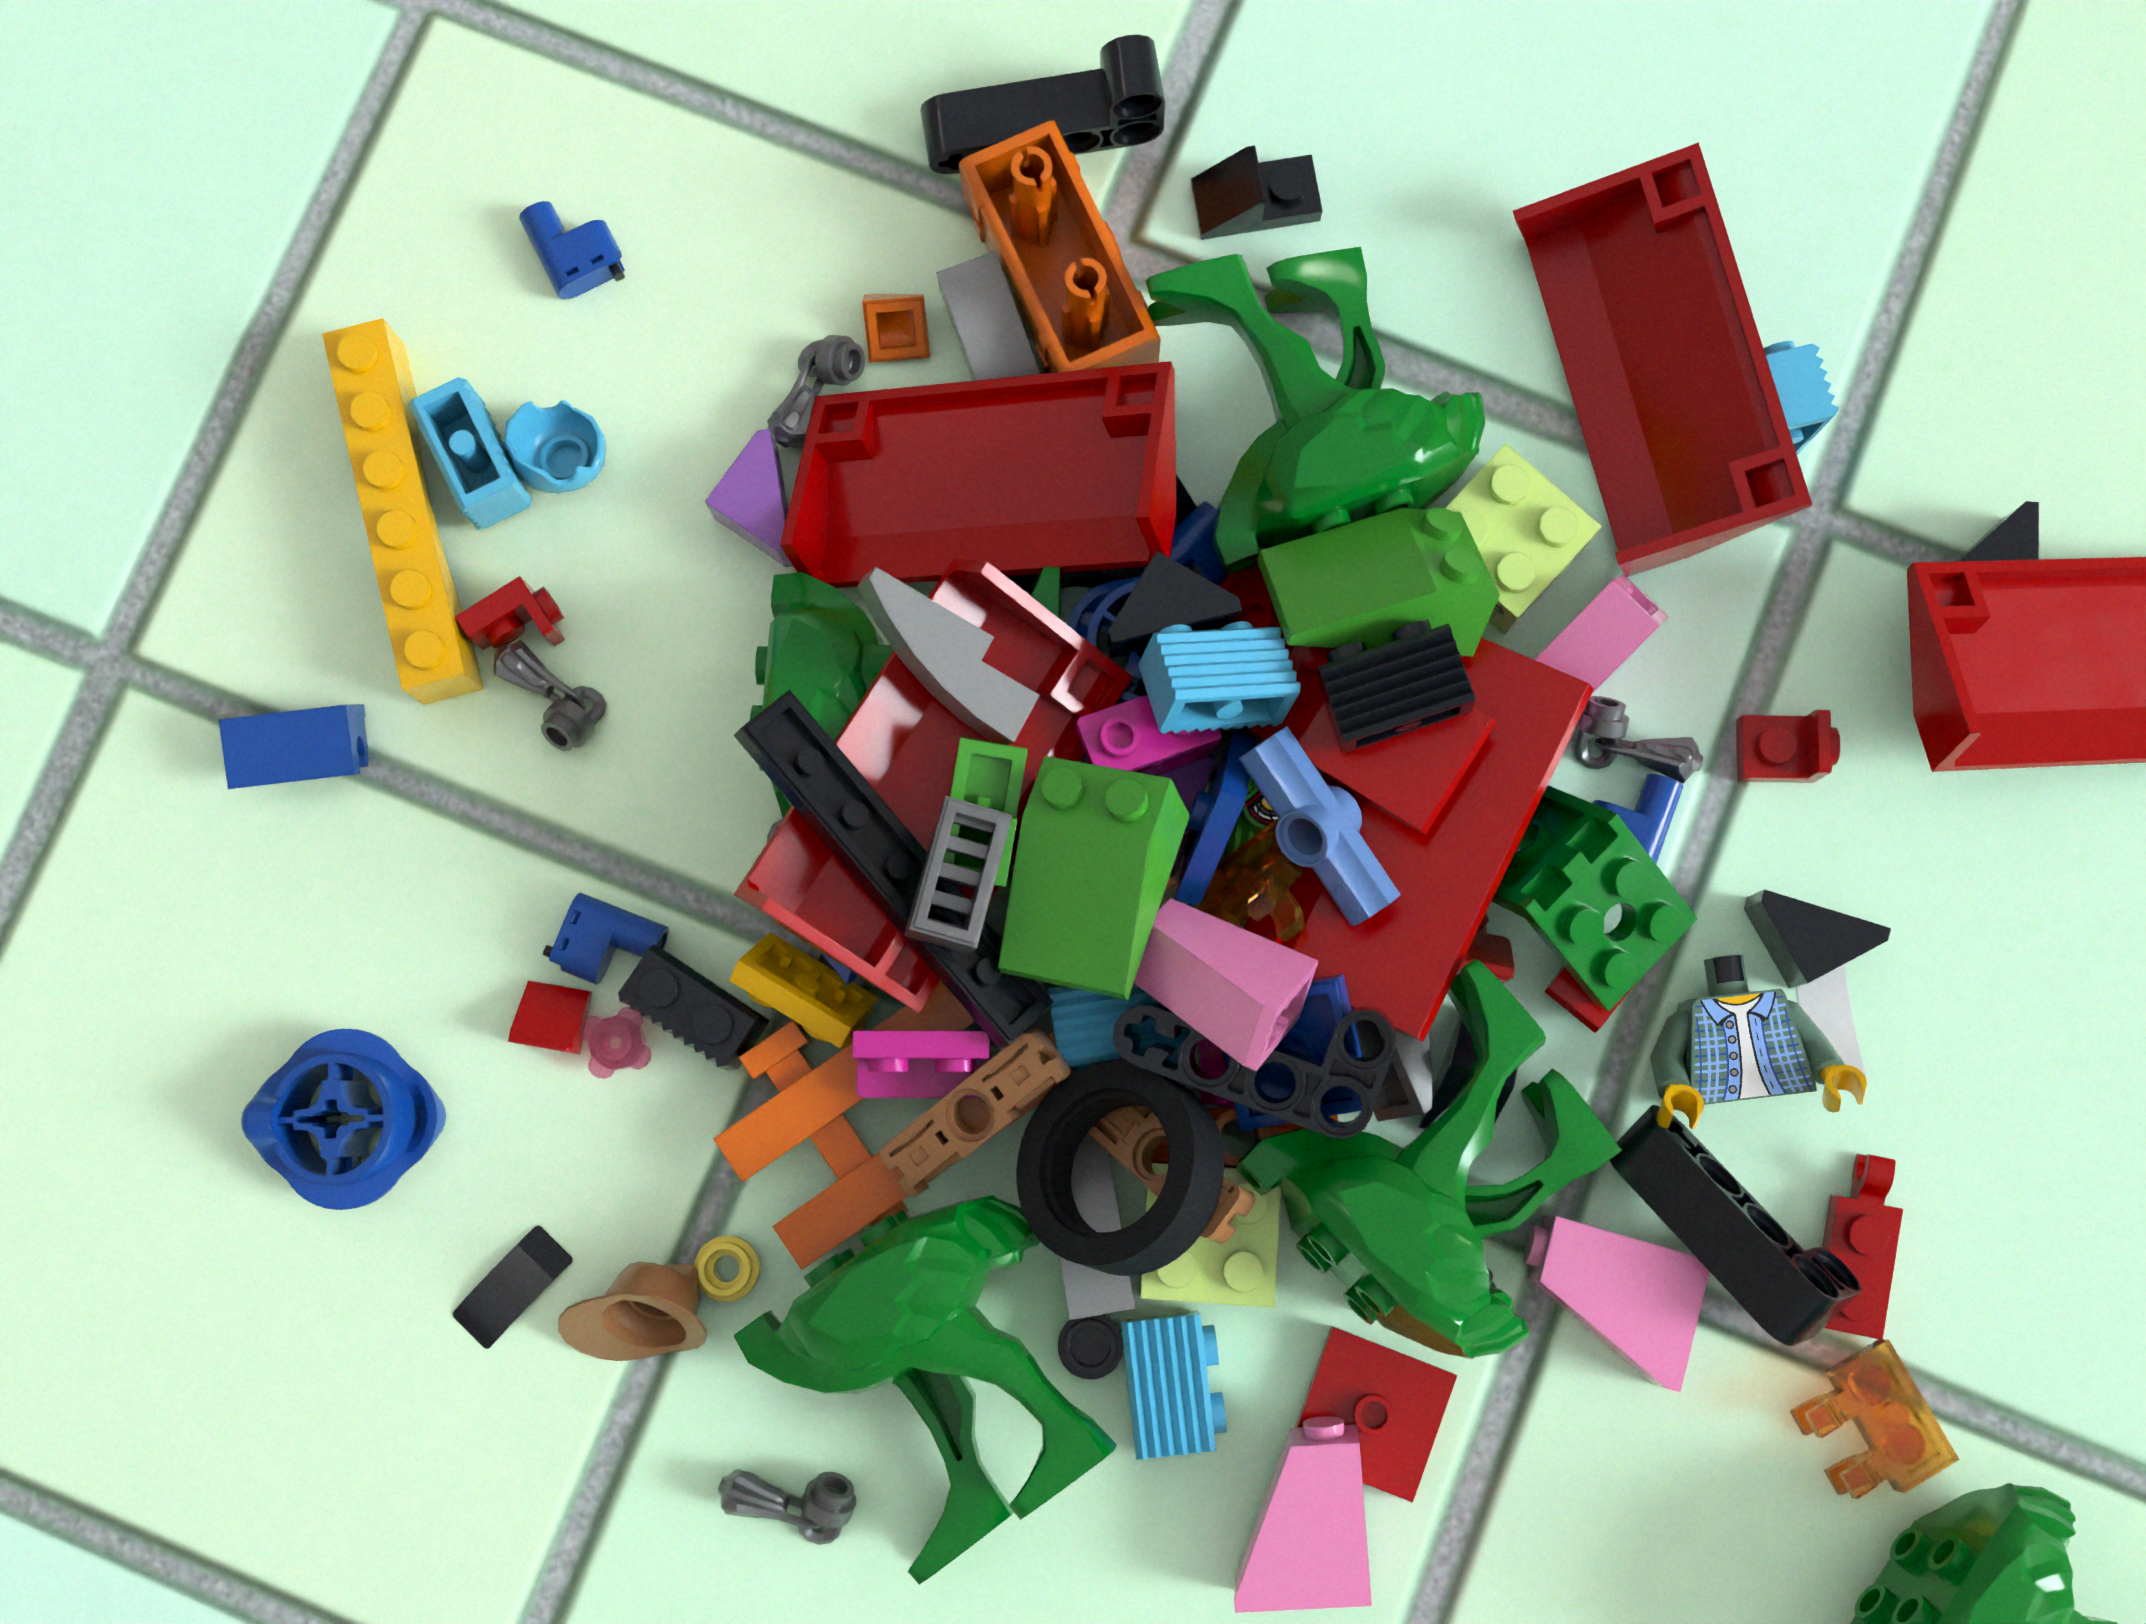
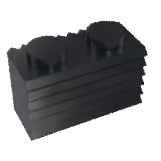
M1428 620L1417 621L1393 631L1390 634L1393 641L1391 643L1367 650L1364 642H1354L1338 647L1326 655L1328 663L1318 666L1317 680L1342 753L1362 749L1368 745L1389 740L1407 732H1414L1419 728H1426L1432 724H1438L1444 720L1453 719L1472 711L1476 700L1474 691L1471 688L1470 680L1466 674L1465 666L1449 624L1432 629Z
M654 944L647 950L618 992L620 1002L630 1005V1009L640 1012L641 1016L650 1019L652 1024L661 1026L663 1031L673 1034V1038L684 1041L685 1046L694 1048L695 1053L705 1055L706 1060L715 1062L718 1068L728 1071L740 1067L742 1062L738 1057L753 1048L770 1021Z

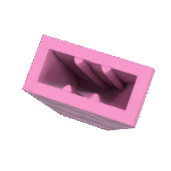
M1622 574L1612 580L1535 660L1589 683L1594 688V692L1669 616L1629 578Z
M1170 898L1157 912L1134 983L1241 1065L1257 1071L1299 1020L1319 961Z
M1544 1215L1542 1226L1533 1225L1526 1241L1523 1262L1531 1265L1528 1279L1650 1382L1681 1392L1710 1271L1695 1255L1558 1216Z
M1322 1416L1305 1420L1303 1427L1290 1428L1235 1575V1613L1372 1606L1360 1442L1356 1424L1344 1425V1420L1341 1418Z

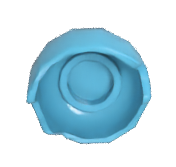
M561 400L557 405L547 408H540L532 401H528L521 405L506 422L504 437L506 451L517 475L535 490L560 494L585 488L597 478L605 465L606 441L593 416L580 409L573 408L565 400Z

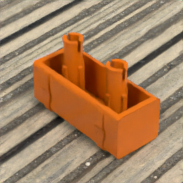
M1047 121L963 158L959 162L962 196L974 219V227L981 242L986 244L989 252L995 251L1017 311L1039 354V364L1044 374L1158 363L1161 338L1147 311L1148 305L1141 291L1136 289L1122 260L1115 236L1107 222L1103 221L1080 174V166L1074 154L1069 151L1055 121Z

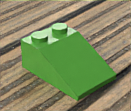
M1431 508L1429 510L1395 509L1260 550L1257 559L1287 645L1338 648L1354 642H1364L1367 650L1393 642L1390 634L1398 628L1417 621L1428 620L1432 629L1449 624L1460 655L1473 657L1500 596L1461 512H1452L1444 508Z
M1044 756L1021 821L998 968L1002 973L1124 1000L1129 999L1190 817L1171 778Z

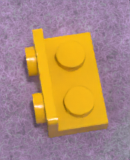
M771 932L738 960L728 980L745 990L756 1003L776 1009L802 1025L803 1029L812 1037L830 1042L840 1049H844L853 1043V1031H863L879 997L854 982L846 985L836 971Z

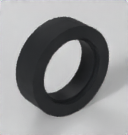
M1106 1061L1096 1063L1072 1073L1058 1083L1044 1097L1031 1116L1021 1140L1017 1159L1016 1182L1020 1206L1035 1236L1054 1254L1066 1260L1118 1276H1133L1153 1272L1184 1254L1200 1237L1211 1220L1223 1183L1224 1153L1219 1130L1213 1116L1201 1099L1191 1090L1170 1078L1134 1066L1129 1062ZM1146 1106L1160 1121L1168 1142L1169 1163L1163 1188L1151 1208L1133 1224L1112 1232H1096L1081 1217L1074 1202L1071 1175L1076 1152L1090 1128L1105 1115L1123 1107Z

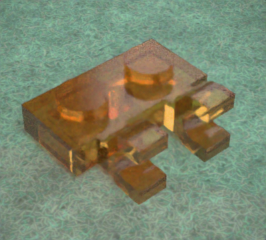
M1276 819L1222 859L1215 869L1202 902L1197 903V906L1190 904L1188 906L1240 928H1243L1240 926V923L1247 915L1258 922L1270 914L1275 922L1276 936L1285 942L1305 929L1302 909L1289 891V888L1296 879L1303 875V868L1290 861L1282 853L1276 841L1275 830L1279 819Z
M1877 1339L1825 1370L1824 1372L1834 1390L1811 1398L1789 1411L1803 1435L1808 1436L1814 1432L1816 1437L1823 1438L1850 1419L1853 1420L1869 1449L1863 1453L1842 1459L1823 1470L1838 1495H1844L1849 1492L1852 1498L1859 1499L1886 1479L1894 1491L1906 1493L1960 1460L1889 1339Z

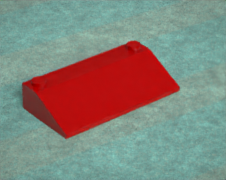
M1699 142L1513 210L1516 224L1529 252L1618 552L1615 553L1616 559L1626 577L1689 558L1812 506Z
M1171 361L815 396L780 547L797 573H806L835 588L857 587L863 575L875 567L903 583L939 581L954 558L987 561L1005 576L1041 574L1044 566L1060 567V573L1147 567L1156 551L1170 558L1176 520L1175 370Z
M2146 557L1914 562L1908 567L1907 588L1913 716L1932 772L2146 763Z
M954 558L928 598L994 636L981 661L1040 695L1015 742L1010 743L1011 745L1028 748L1017 811V825L1009 866L1010 871L1016 859L1022 816L1044 756L1079 762L1085 751L1075 728L1077 720L1082 716L1115 706L1133 676L989 562ZM893 650L834 740V743L928 853L944 797H950L960 736L990 740L967 726L934 698ZM792 805L733 895L911 1010L919 1013L939 983L940 978ZM954 883L966 899L971 900L974 889ZM994 885L990 901L1000 886Z
M1482 637L1473 657L1461 656L1470 680L1471 688L1474 691L1476 699L1474 707L1491 716L1497 723L1426 836L1355 799L1362 814V825L1359 833L1401 895L1367 920L1354 927L1353 925L1350 926L1313 869L1293 863L1281 851L1243 928L1318 960L1313 979L1344 974L1352 1009L1363 1006L1377 1008L1387 1014L1393 1022L1396 1032L1424 1042L1594 690L1589 683Z

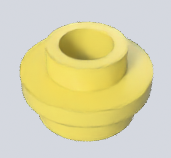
M720 1236L710 1240L700 1249L694 1262V1267L698 1270L699 1276L698 1287L706 1296L719 1302H732L745 1297L755 1287L760 1275V1261L755 1249L746 1240L736 1236ZM724 1256L735 1258L739 1264V1273L732 1281L723 1280L717 1272V1264Z

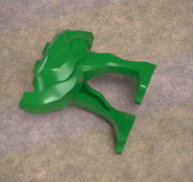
M1361 246L1291 257L1277 261L1266 268L1271 285L1275 288L1264 297L1268 312H1325L1339 321L1343 341V362L1336 379L1320 368L1308 340L1276 322L1262 307L1255 293L1246 262L1242 255L1232 254L1189 264L1150 276L1145 280L1151 300L1156 301L1149 305L1147 309L1155 326H1175L1203 322L1231 326L1245 342L1257 363L1272 402L1276 423L1259 435L1240 458L1217 508L1212 546L1226 575L1257 566L1260 547L1267 549L1399 508L1425 510L1456 483L1479 453V445L1485 427L1483 398L1479 392H1465L1461 395H1456L1446 391L1429 401L1420 395L1405 394L1394 388L1381 389L1386 365L1380 346L1371 328L1367 305V273Z
M1044 566L1030 596L1059 619L1061 617L1060 567ZM803 572L774 575L771 592V609L774 620L770 623L768 646H758L755 658L757 685H764L763 704L752 705L750 720L790 689L834 741L893 652V648L891 645H884L865 612L835 587ZM772 782L782 818H784L792 804Z
M1473 958L1462 967L1460 974H1456L1447 992L1471 1036L1476 1061L1466 1082L1447 1108L1415 1139L1401 1148L1378 1135L1362 1131L1354 1137L1339 1139L1309 1129H1295L1257 1140L1236 1163V1169L1261 1196L1277 1186L1280 1187L1291 1229L1301 1239L1296 1244V1248L1303 1258L1318 1272L1325 1274L1330 1270L1348 1289L1343 1294L1344 1300L1362 1320L1370 1325L1377 1320L1384 1328L1430 1349L1467 1359L1504 1353L1530 1337V1330L1525 1319L1514 1313L1513 1298L1499 1288L1489 1287V1271L1484 1262L1481 1239L1513 1231L1529 1218L1547 1197L1569 1182L1595 1171L1622 1151L1576 1089L1562 1074L1552 1068L1540 1080L1539 1084L1532 1081L1521 1091L1523 1100L1546 1145L1544 1160L1523 1176L1502 1185H1466L1471 1163L1493 1139L1497 1099L1506 1078L1542 1047L1546 1041L1544 1031L1495 975L1476 958Z
M994 1195L965 1200L926 1211L911 1218L908 1217L904 1210L894 1216L893 1214L889 1215L859 1237L865 1247L863 1251L855 1256L849 1248L840 1255L835 1254L803 1277L810 1286V1289L794 1299L783 1323L770 1310L733 1335L749 1364L784 1383L822 1393L859 1394L892 1382L911 1402L936 1442L944 1459L951 1485L942 1516L926 1544L907 1571L918 1585L932 1577L972 1547L1013 1513L1020 1520L1032 1513L1103 1461L1117 1446L1092 1417L1071 1404L1052 1385L1019 1338L993 1327L976 1306L991 1269H1008L1020 1263L1025 1250L1036 1247L1041 1242L1030 1229L1021 1207L1000 1200ZM966 1376L997 1385L1019 1401L1041 1424L1042 1447L1037 1461L1026 1482L1010 1504L981 1461L975 1437L976 1393Z
M2006 1483L2000 1487L1978 1489L1963 1494L1914 1521L1910 1528L1900 1533L1891 1546L1889 1560L1873 1585L1865 1589L1859 1596L1855 1604V1616L1850 1624L2118 1623L2106 1619L2083 1616L2074 1610L2073 1571L2066 1549L2070 1538L2076 1534L2073 1527L2076 1518L2071 1511L2069 1500L2043 1487Z

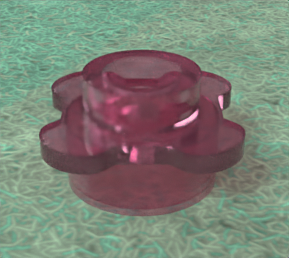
M624 1007L616 1016L605 1019L591 1016L582 1023L580 1035L589 1044L591 1059L588 1063V1069L592 1075L597 1078L607 1079L612 1076L615 1070H623L630 1067L640 1070L649 1064L652 1052L646 1046L645 1036L641 1029L644 1019L640 1012L634 1011L630 1007ZM613 1037H619L622 1041L618 1049H613L610 1046V1041Z

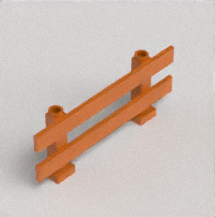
M1014 869L1009 871V877L1011 880L1013 877ZM1170 877L1166 889L1174 885ZM941 981L937 984L919 1013L905 1006L870 1031H963L976 1021ZM792 1020L738 1057L752 1079H759L767 1074L779 1091V1094L723 1131L713 1140L740 1180L744 1182L806 1138H811L838 1178V1181L772 1226L800 1269L803 1270L869 1223L873 1227L891 1214L894 1216L902 1210L907 1213L909 1210L902 1200L909 1195L899 1184V1180L904 1177L898 1167L888 1170L881 1161L879 1152L873 1156L844 1113L864 1099L857 1095V1058H853V1043L814 1069L802 1051L803 1048L813 1041L802 1025ZM1051 1032L1047 1037L1055 1046L1054 1034ZM1073 1066L1070 1067V1074H1069V1075H1071L1072 1073H1074V1072H1073ZM1055 1082L1021 1109L1022 1114L1005 1128L1037 1107L1057 1083ZM962 1098L958 1107L962 1122L974 1130L985 1129L990 1120V1109L982 1098Z

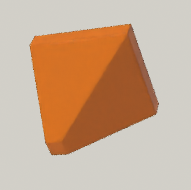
M865 294L863 296L862 305L869 363L930 358L924 294Z

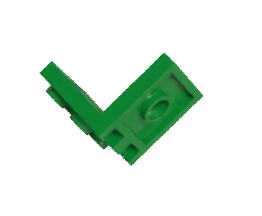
M1547 785L1491 901L1525 918L1592 1002L1607 1011H1610L1698 919L1617 813ZM1620 903L1622 909L1621 919L1611 932L1605 934L1604 917L1611 907Z

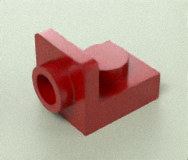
M521 576L455 616L467 637L482 650L487 649L491 645L493 648H498L502 644L512 643L525 632L526 628L524 625L531 620L534 621L539 631L552 645L556 646L565 640L556 625L565 617L544 586L534 591Z
M1814 710L1807 716L1742 715L1736 719L1737 782L1814 783L1832 772V765L1837 764L1840 756V734L1836 727H1831L1830 710Z

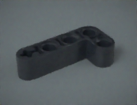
M1137 34L1118 37L1107 42L1100 51V69L944 93L927 99L921 105L920 113L929 167L932 171L940 174H959V162L963 158L1051 120L1055 121L1069 151L1074 155L1135 146L1156 139L1164 130L1165 98L1153 39Z
M1149 1001L1130 1007L1120 1015L1114 1025L1113 1032L1116 1050L1124 1060L1134 1066L1320 1134L1339 1139L1356 1136L1365 1129L1370 1121L1394 1054L1397 1037L1394 1024L1387 1014L1377 1008L1363 1006L1350 1010L1341 1018L1333 1032L1324 1061L1277 1045L1257 1071L1241 1065L1230 1056V1063L1226 1072L1219 1075H1210L1200 1070L1194 1057L1198 1042L1207 1038L1159 1002ZM1151 1016L1156 1019L1155 1031L1171 1039L1181 1035V1026L1190 1029V1034L1185 1038L1179 1049L1178 1064L1169 1060L1176 1047L1156 1042L1148 1047L1146 1051L1140 1048L1141 1036L1132 1032V1026L1147 1021ZM1361 1020L1372 1021L1377 1024L1385 1037V1045L1381 1052L1368 1058L1359 1057L1352 1053L1347 1047L1345 1040L1347 1028L1354 1022ZM1278 1062L1289 1067L1296 1080L1294 1092L1288 1097L1280 1099L1272 1098L1265 1094L1258 1081L1259 1071L1262 1066L1267 1063ZM1337 1086L1349 1087L1354 1090L1362 1103V1111L1359 1116L1347 1122H1339L1330 1118L1323 1106L1325 1092Z
M1650 1106L1616 1142L1622 1151L1609 1160L1611 1165L1770 1336L1787 1346H1794L1815 1337L1861 1293L1862 1287L1856 1276L1838 1257L1826 1249L1814 1247L1804 1250L1681 1121L1673 1115L1669 1128H1663L1656 1121L1660 1106Z

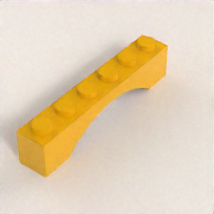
M384 318L322 333L401 688L423 705L484 690L474 642L467 637L455 618L456 615L463 612L448 568L429 497L419 441L418 423L408 405L412 399L417 397L405 344Z

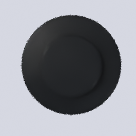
M1105 1315L1069 1320L1060 1332L1058 1338L1060 1360L1070 1373L1079 1378L1088 1380L1102 1378L1117 1367L1122 1357L1123 1339L1117 1325Z

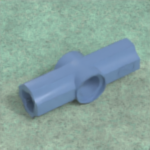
M1288 726L1282 728L1238 758L1279 819L1275 832L1276 841L1282 853L1293 863L1313 869L1350 926L1353 925L1354 927L1367 920L1401 895L1359 833L1362 825V814L1357 801L1349 792L1342 788L1325 783Z

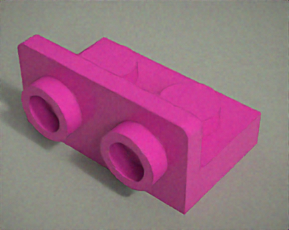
M1148 695L1082 716L1075 724L1076 731L1087 756L1086 763L1155 776L1206 759L1222 739L1219 729L1212 731L1210 728L1202 732L1195 729L1189 733L1185 730L1174 733L1171 730L1163 735L1158 729Z
M853 1031V1058H857V1095L861 1098H943L990 1060V1037L985 1031ZM964 1095L963 1098H980V1097L975 1096V1095Z

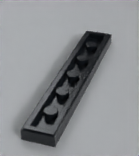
M790 689L733 735L1000 1050L1009 1046L1054 1003L1036 980L1005 974L999 970L998 964L1002 940L985 920L977 949L972 953H963L904 935L927 857V851ZM942 879L937 880L935 890L966 898L954 883ZM930 906L928 918L963 927L966 919L964 915Z

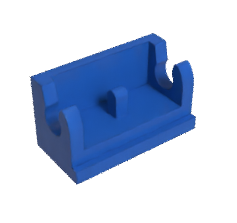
M364 704L338 705L218 719L228 789L360 774V767H368L369 763Z

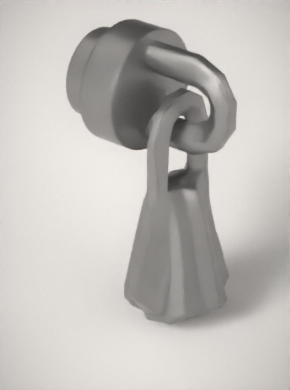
M828 335L823 340L811 342L802 350L798 358L800 373L790 393L767 420V429H770L778 444L786 449L804 446L815 396H819L824 383L846 386L862 375L865 366L864 351L852 338L841 335ZM808 377H817L812 389L805 384Z
M522 640L498 646L493 654L494 675L532 693L546 697L553 702L543 714L544 723L541 725V732L545 739L562 751H570L573 747H582L594 734L595 725L605 714L607 704L602 694L591 687L579 686L574 689L568 687L543 665ZM554 688L565 694L563 699L554 693ZM585 697L590 698L594 702L593 708L588 714L585 711L586 706L582 699Z
M1590 697L1576 725L1579 731L1575 752L1577 760L1584 766L1593 769L1610 766L1617 757V754L1634 758L1639 764L1682 784L1685 783L1693 772L1700 771L1703 756L1700 754L1698 745L1692 737L1643 739L1634 742L1623 740L1621 738L1626 736L1630 720L1624 714L1626 705L1621 701L1608 697ZM1591 735L1602 737L1595 739V746L1604 751L1598 758L1590 756L1588 751Z
M736 1469L728 1476L722 1477L718 1487L721 1509L725 1514L780 1520L798 1526L799 1533L807 1541L818 1545L832 1543L839 1537L842 1527L850 1521L857 1502L852 1482L844 1475L836 1472H823L817 1478L811 1480L807 1484L802 1498L784 1492L782 1489L760 1479L754 1473ZM788 1505L802 1509L800 1516L787 1513ZM821 1526L827 1527L823 1533H816L812 1530Z

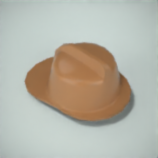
M651 1262L631 1263L617 1275L604 1295L582 1300L567 1307L559 1316L558 1332L567 1344L579 1352L604 1360H638L672 1351L698 1349L707 1339V1329L697 1317L699 1307V1293L697 1289L698 1270L690 1263L667 1265Z

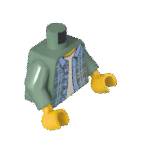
M1730 955L1703 960L1709 997L1690 999L1678 1003L1676 1012L1666 1019L1650 1055L1657 1092L1662 1099L1656 1121L1663 1128H1669L1673 1118V1110L1685 1113L1689 1119V1128L1695 1129L1704 1105L1817 1091L1816 1082L1824 1085L1822 1095L1824 1108L1829 1112H1839L1841 1096L1838 1090L1849 1091L1856 1098V1102L1862 1105L1867 1086L1865 1075L1854 1066L1844 1064L1824 1033L1797 1002L1787 1000L1786 994L1782 989L1749 992L1743 955Z

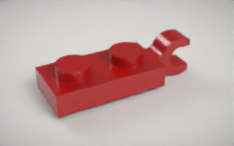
M1856 1154L1852 1172L1850 1198L1830 1195L1822 1248L1838 1257L1853 1272L1861 1284L1862 1291L1824 1327L1826 1329L1883 1340L1903 1215L1902 1208L1884 1205L1885 1198L1894 1180L1895 1159L1870 1154Z

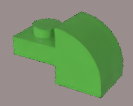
M960 736L950 797L1013 815L994 885L1006 887L1028 748ZM953 823L950 833L952 836L983 845H988L991 835ZM945 851L943 858L945 863L980 872L983 862Z

